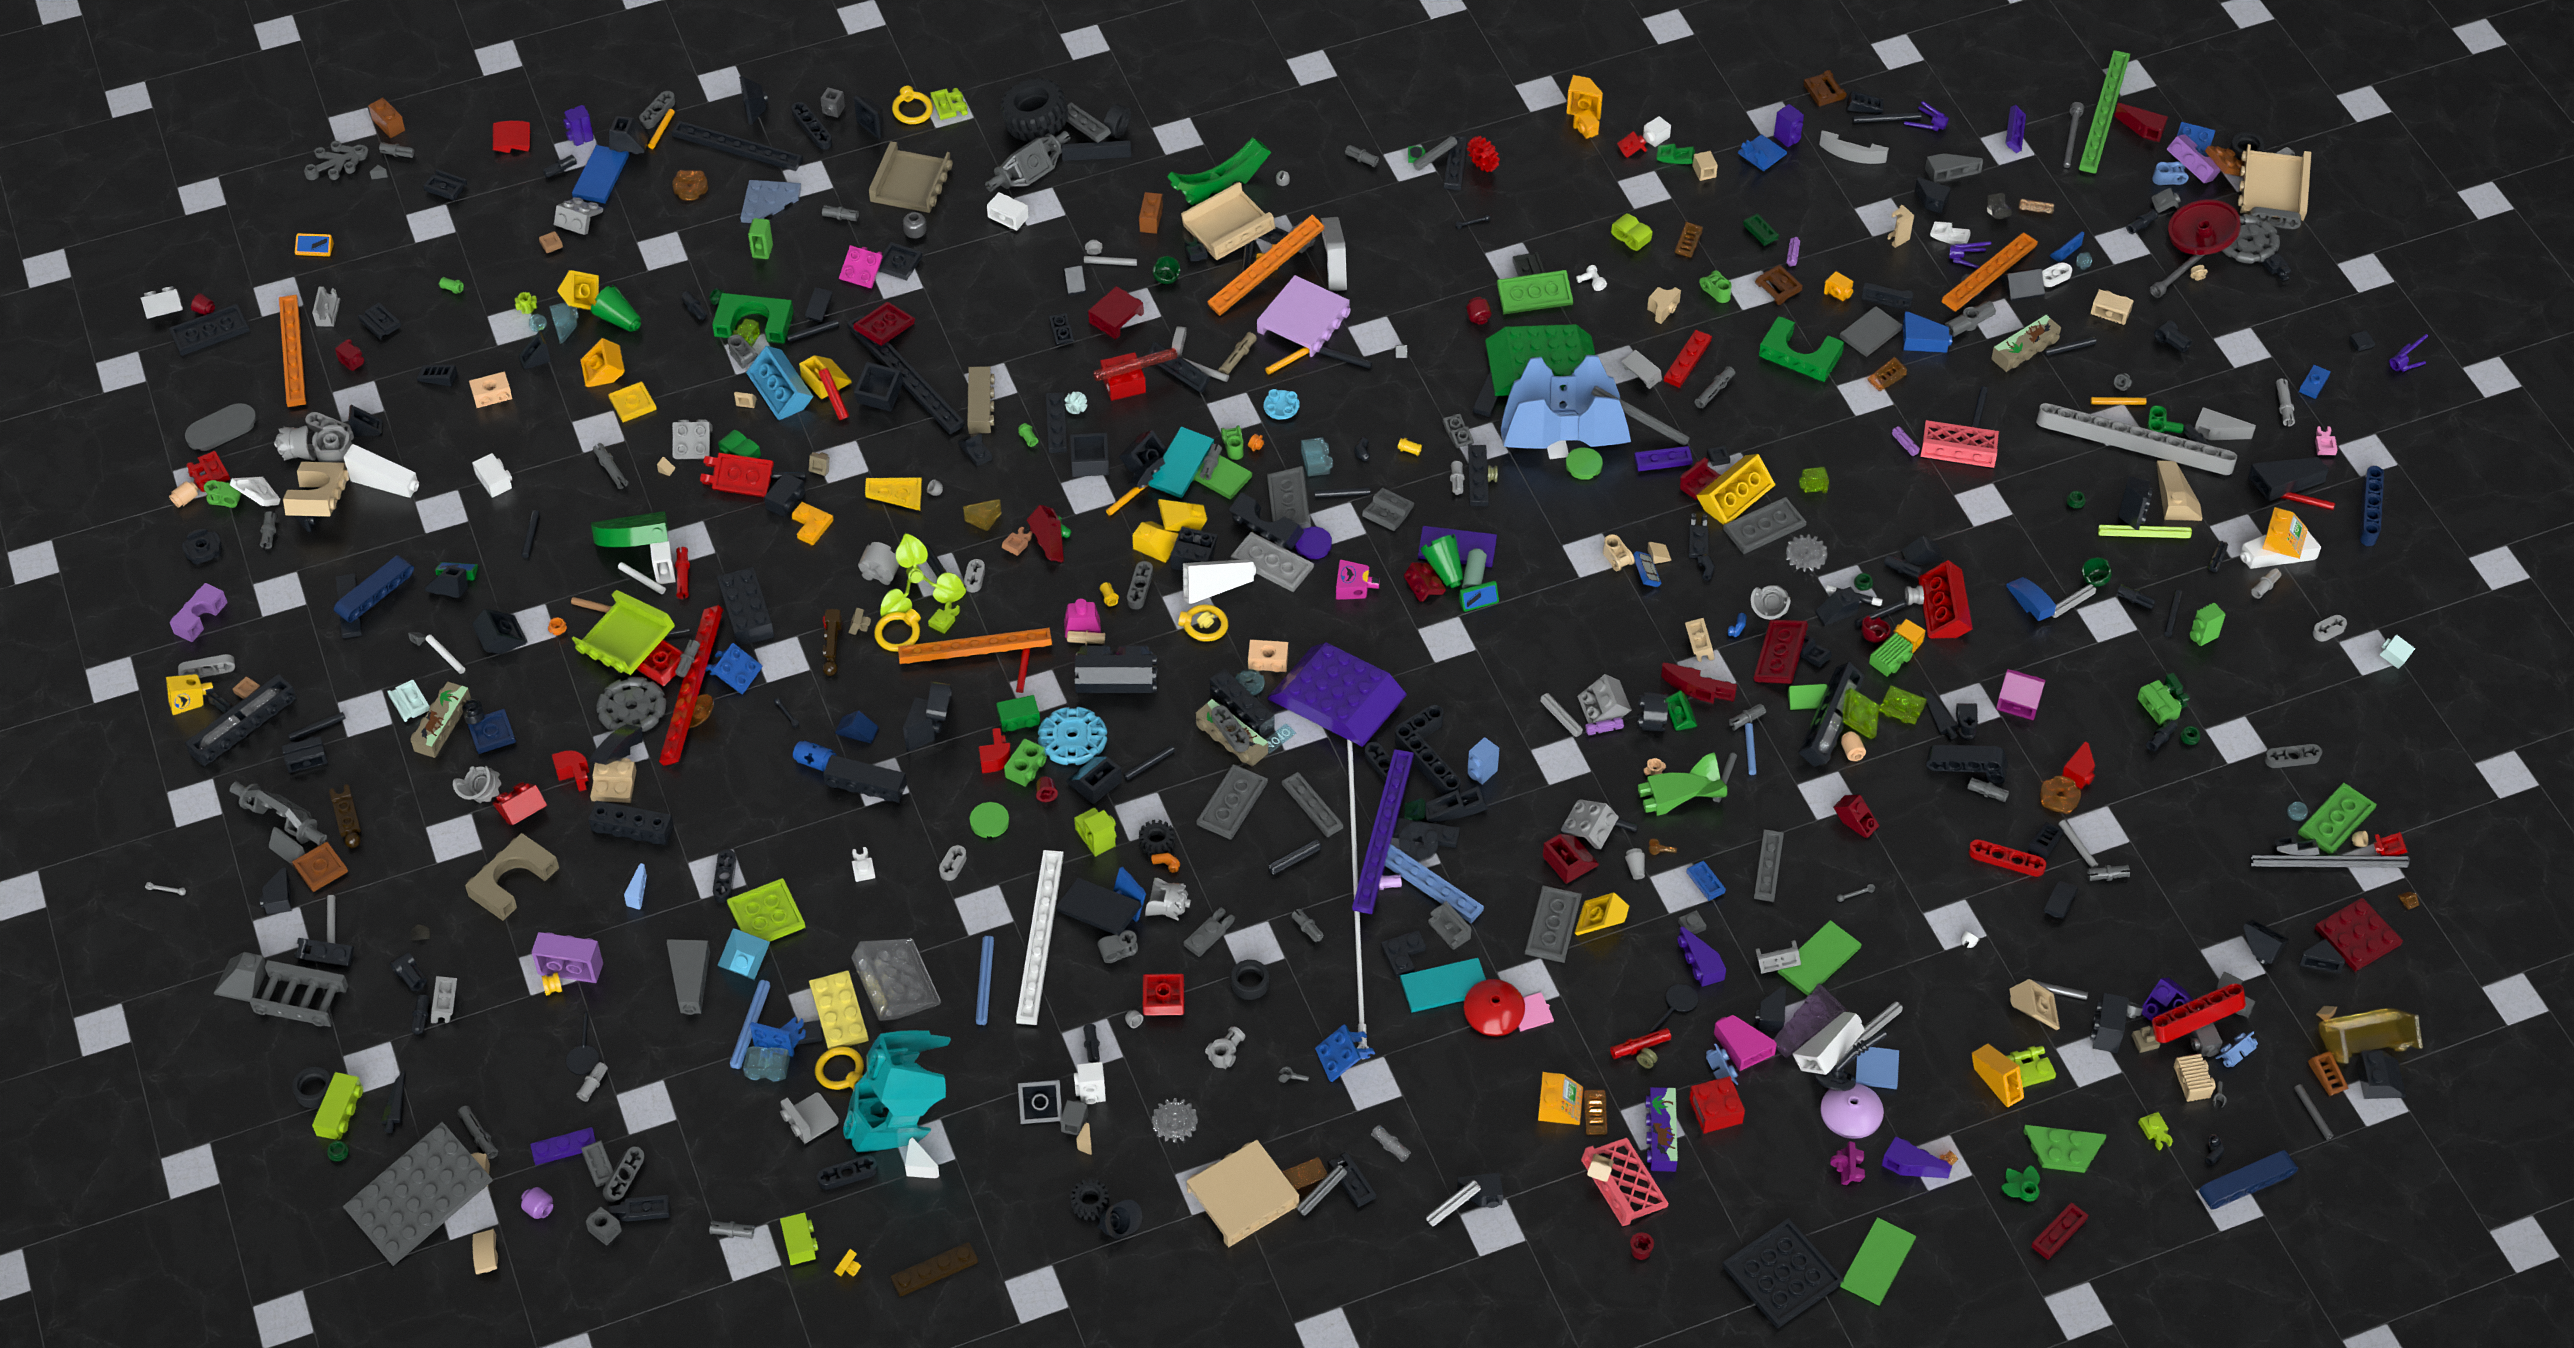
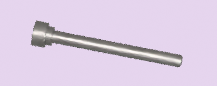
M2074 102L2070 106L2072 120L2063 164L2065 168H2069L2071 165L2078 120L2084 112V105L2080 102Z
M2193 255L2164 281L2154 283L2150 287L2151 294L2156 298H2160L2165 294L2167 286L2204 255Z

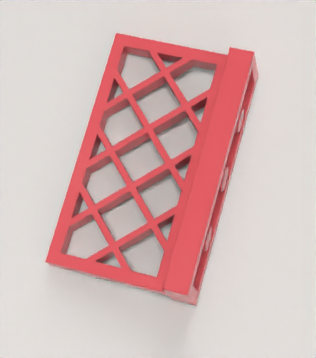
M1926 420L1921 457L1994 468L1998 450L1999 431ZM1929 427L1936 428L1937 431L1933 432ZM1948 431H1955L1956 433L1952 435ZM1967 433L1973 434L1974 436L1969 437ZM1943 434L1946 438L1941 439L1938 435ZM1985 436H1990L1994 438L1988 440L1985 438ZM1962 437V438L1964 439V441H1961V442H1960V441H1959L1958 439H1956V438ZM1979 439L1983 443L1977 444L1975 441Z
M1627 1138L1595 1149L1593 1146L1585 1149L1581 1161L1587 1170H1589L1594 1154L1605 1153L1611 1156V1160L1616 1157L1625 1161L1624 1167L1614 1163L1612 1169L1622 1172L1620 1178L1614 1177L1611 1174L1607 1182L1593 1178L1622 1226L1629 1225L1633 1219L1668 1206L1669 1203ZM1625 1146L1628 1155L1618 1153L1616 1149ZM1630 1162L1637 1165L1638 1172L1626 1168L1627 1163ZM1624 1173L1636 1177L1635 1182L1631 1183L1623 1180ZM1638 1178L1647 1181L1649 1188L1636 1185ZM1620 1185L1631 1188V1195L1623 1193L1620 1190ZM1634 1190L1645 1193V1200L1634 1197ZM1648 1196L1656 1197L1660 1203L1653 1204L1648 1202ZM1630 1203L1640 1204L1642 1209L1634 1212Z

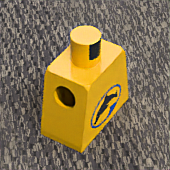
M196 674L166 677L168 701L173 715L201 707L203 705V695L214 693L212 682L201 684Z

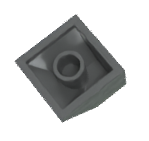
M243 952L229 959L214 994L250 1002L251 997H256L267 973L264 957Z

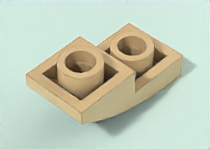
M494 1229L473 1234V1259L476 1274L497 1269L498 1254L495 1249L496 1233Z

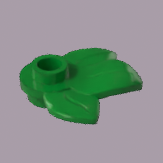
M2027 1167L2023 1174L2009 1168L2006 1170L2007 1183L2002 1185L2001 1188L2008 1196L2020 1197L2029 1202L2038 1198L2040 1191L2037 1185L2040 1182V1177L2034 1167Z

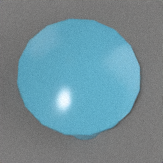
M1272 389L1264 401L1266 414L1275 419L1290 418L1299 409V400L1297 394L1293 391Z

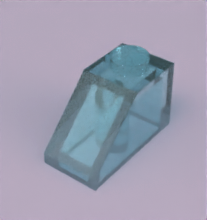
M566 302L549 306L560 343H564L576 328V318H579L576 307L572 308Z

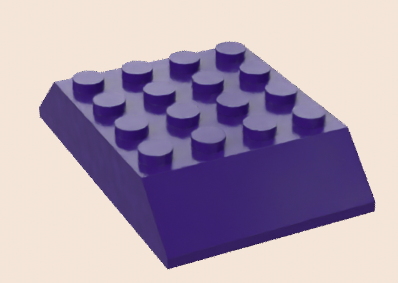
M1325 642L1309 649L1271 692L1268 700L1363 747L1406 697V693L1388 672Z

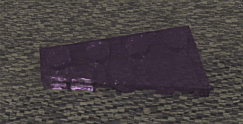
M1818 983L1813 993L1806 998L1804 1004L1794 1013L1792 1019L1785 1024L1773 1039L1777 1044L1776 1049L1787 1058L1840 1014L1847 1012V1009Z

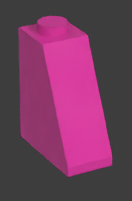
M1734 1015L1727 1018L1723 1017L1715 1023L1714 1035L1739 1071L1775 1055L1776 1042Z

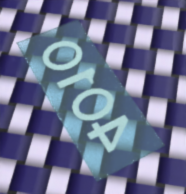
M1285 723L1266 739L1268 742V753L1273 752L1294 736L1296 732Z

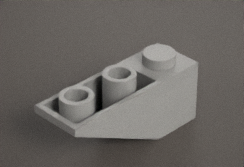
M2204 407L2195 425V429L2203 434V438L2208 440L2252 439L2256 427L2254 424Z

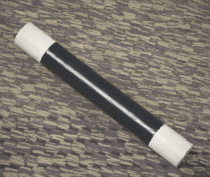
M1827 585L1826 592L1830 594L1842 590ZM1856 593L1861 602L1881 607L1883 599Z

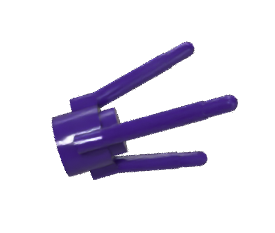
M1922 101L1921 104L1929 110L1918 107V109L1933 117L1931 123L1934 125L1904 122L1905 125L1938 131L1939 129H1945L1949 118Z
M1989 241L1951 245L1949 259H1954V263H1961L1979 269L1980 266L1960 258H1964V252L1986 251V248L1968 247L1985 246L1992 243Z
M2425 334L2411 346L2408 343L2389 360L2392 369L2395 371L2401 369L2402 372H2405L2408 369L2425 365V361L2407 365L2409 362L2407 354L2428 337V334Z

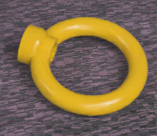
M904 86L900 89V95L893 102L892 111L894 116L903 123L919 124L931 116L933 105L926 95L914 92L911 86ZM915 98L925 103L926 111L918 117H907L899 111V105L902 101L909 102Z
M1203 604L1194 606L1187 612L1181 611L1178 626H1183L1186 632L1197 640L1214 641L1226 633L1228 619L1219 608ZM1208 611L1216 615L1221 621L1220 628L1211 634L1197 632L1191 626L1192 617L1195 614Z
M911 608L906 613L893 612L885 615L878 621L875 627L876 641L882 648L898 652L899 646L914 645L920 635V626L918 624L921 620L920 615ZM896 619L904 620L907 625L912 626L911 637L900 644L889 643L882 635L884 626Z
M835 1047L820 1056L815 1066V1076L819 1083L826 1088L839 1090L851 1087L854 1089L855 1084L863 1077L864 1062L856 1050L849 1047ZM837 1055L850 1056L856 1064L855 1071L850 1072L843 1081H831L823 1073L825 1063Z

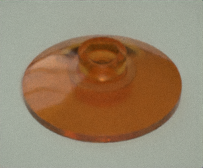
M703 694L697 697L689 728L698 726L710 715L714 706V700L710 695Z

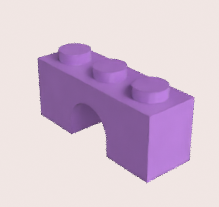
M2186 134L2177 136L2167 150L2203 183L2213 181L2221 169L2210 157L2201 155L2195 149L2198 145Z
M204 583L195 592L194 596L184 604L177 615L173 616L170 621L173 633L193 642L204 630L198 616L203 613H211L216 616L227 604L224 592Z

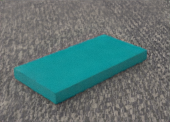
M1181 427L1163 457L1165 464L1160 467L1159 471L1153 473L1154 479L1148 482L1149 486L1182 498L1202 465L1204 458L1209 453L1210 446L1214 444V439Z
M1478 958L1400 975L1411 1013L1464 1001L1468 991L1474 985L1486 980Z

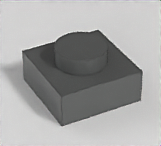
M1697 910L1679 917L1678 922L1681 927H1685L1694 935L1706 930V924Z

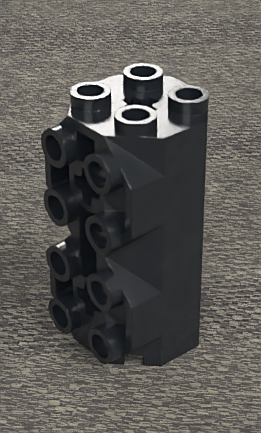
M1083 645L1075 655L1076 693L1157 692V654L1149 651V647L1146 645H1122L1119 647V651L1115 653L1107 645Z

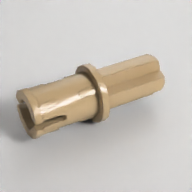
M1088 630L1086 632L1068 631L1067 642L1085 643V645L1087 643L1104 645L1105 633L1088 632Z

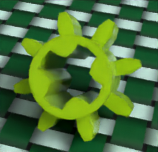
M530 292L520 293L518 298H515L516 310H521L522 314H530L534 311V308H537L536 296L531 297Z

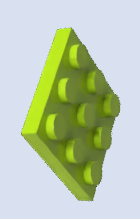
M783 878L727 899L728 906L740 931L770 942L806 928L805 922Z

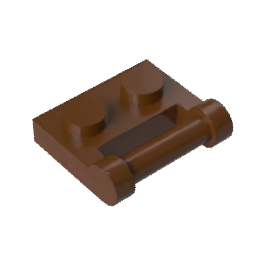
M1830 70L1825 71L1821 75L1804 79L1803 85L1818 106L1842 100L1847 95L1844 89H1841ZM1828 81L1830 86L1835 91L1834 94L1831 93V91L1824 82Z
M1781 265L1760 275L1755 280V284L1768 292L1778 305H1781L1786 299L1802 291L1803 287ZM1769 280L1781 291V293L1779 294L1766 281Z

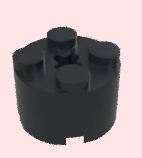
M1643 692V695L1639 694L1638 706L1641 707V714H1637V725L1641 727V730L1665 732L1662 724L1666 725L1668 703L1664 700V698H1668L1667 693Z

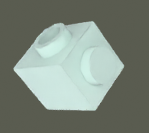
M2395 635L2392 639L2388 638L2381 646L2383 651L2380 653V656L2399 669L2415 648Z

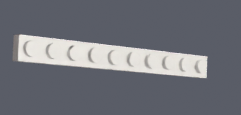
M1043 850L1016 1022L1019 1024L1037 1025L1064 857L1061 851Z

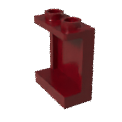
M1116 286L1088 310L1089 323L1117 339L1121 335L1120 328L1136 314L1139 316L1144 314L1143 302Z

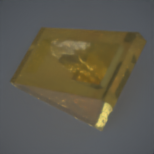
M1000 499L964 506L965 521L988 531L1001 515Z

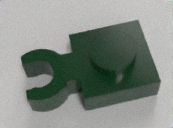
M2174 673L2166 675L2164 685L2169 688L2171 696L2180 702L2181 708L2188 706L2186 701L2190 698L2183 692V686Z

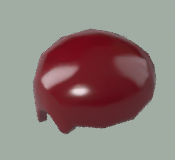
M1866 616L1862 620L1861 631L1866 640L1877 643L1888 639L1891 627L1887 622L1881 620L1880 617L1872 620L1870 616Z

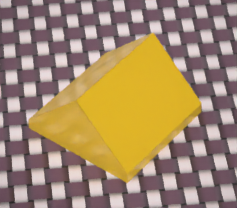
M571 270L557 291L568 306L591 310L592 304L595 306L597 302L595 298L599 294V275Z

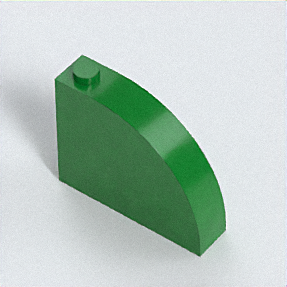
M665 511L591 522L593 540L599 546L629 547L668 541V524Z

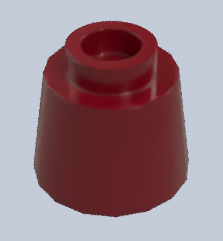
M199 293L192 301L191 310L207 315L214 312L215 305L211 299Z
M1047 776L1041 777L1036 783V798L1041 802H1050L1057 797L1058 791L1053 779Z
M1643 1232L1633 1235L1630 1241L1632 1255L1640 1260L1648 1258L1654 1247L1653 1238Z

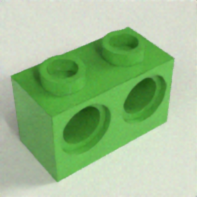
M1024 739L1004 766L1005 777L1026 787L1029 781L1035 778L1039 767H1043L1046 762L1045 747Z

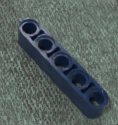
M2370 466L2363 481L2360 542L2366 546L2376 544L2381 530L2384 471L2379 466Z
M395 556L336 603L334 612L349 623L353 622L408 579L414 571V566L402 557Z
M2283 1150L2206 1183L2199 1189V1193L2209 1208L2214 1210L2292 1176L2298 1170V1167L2287 1151Z

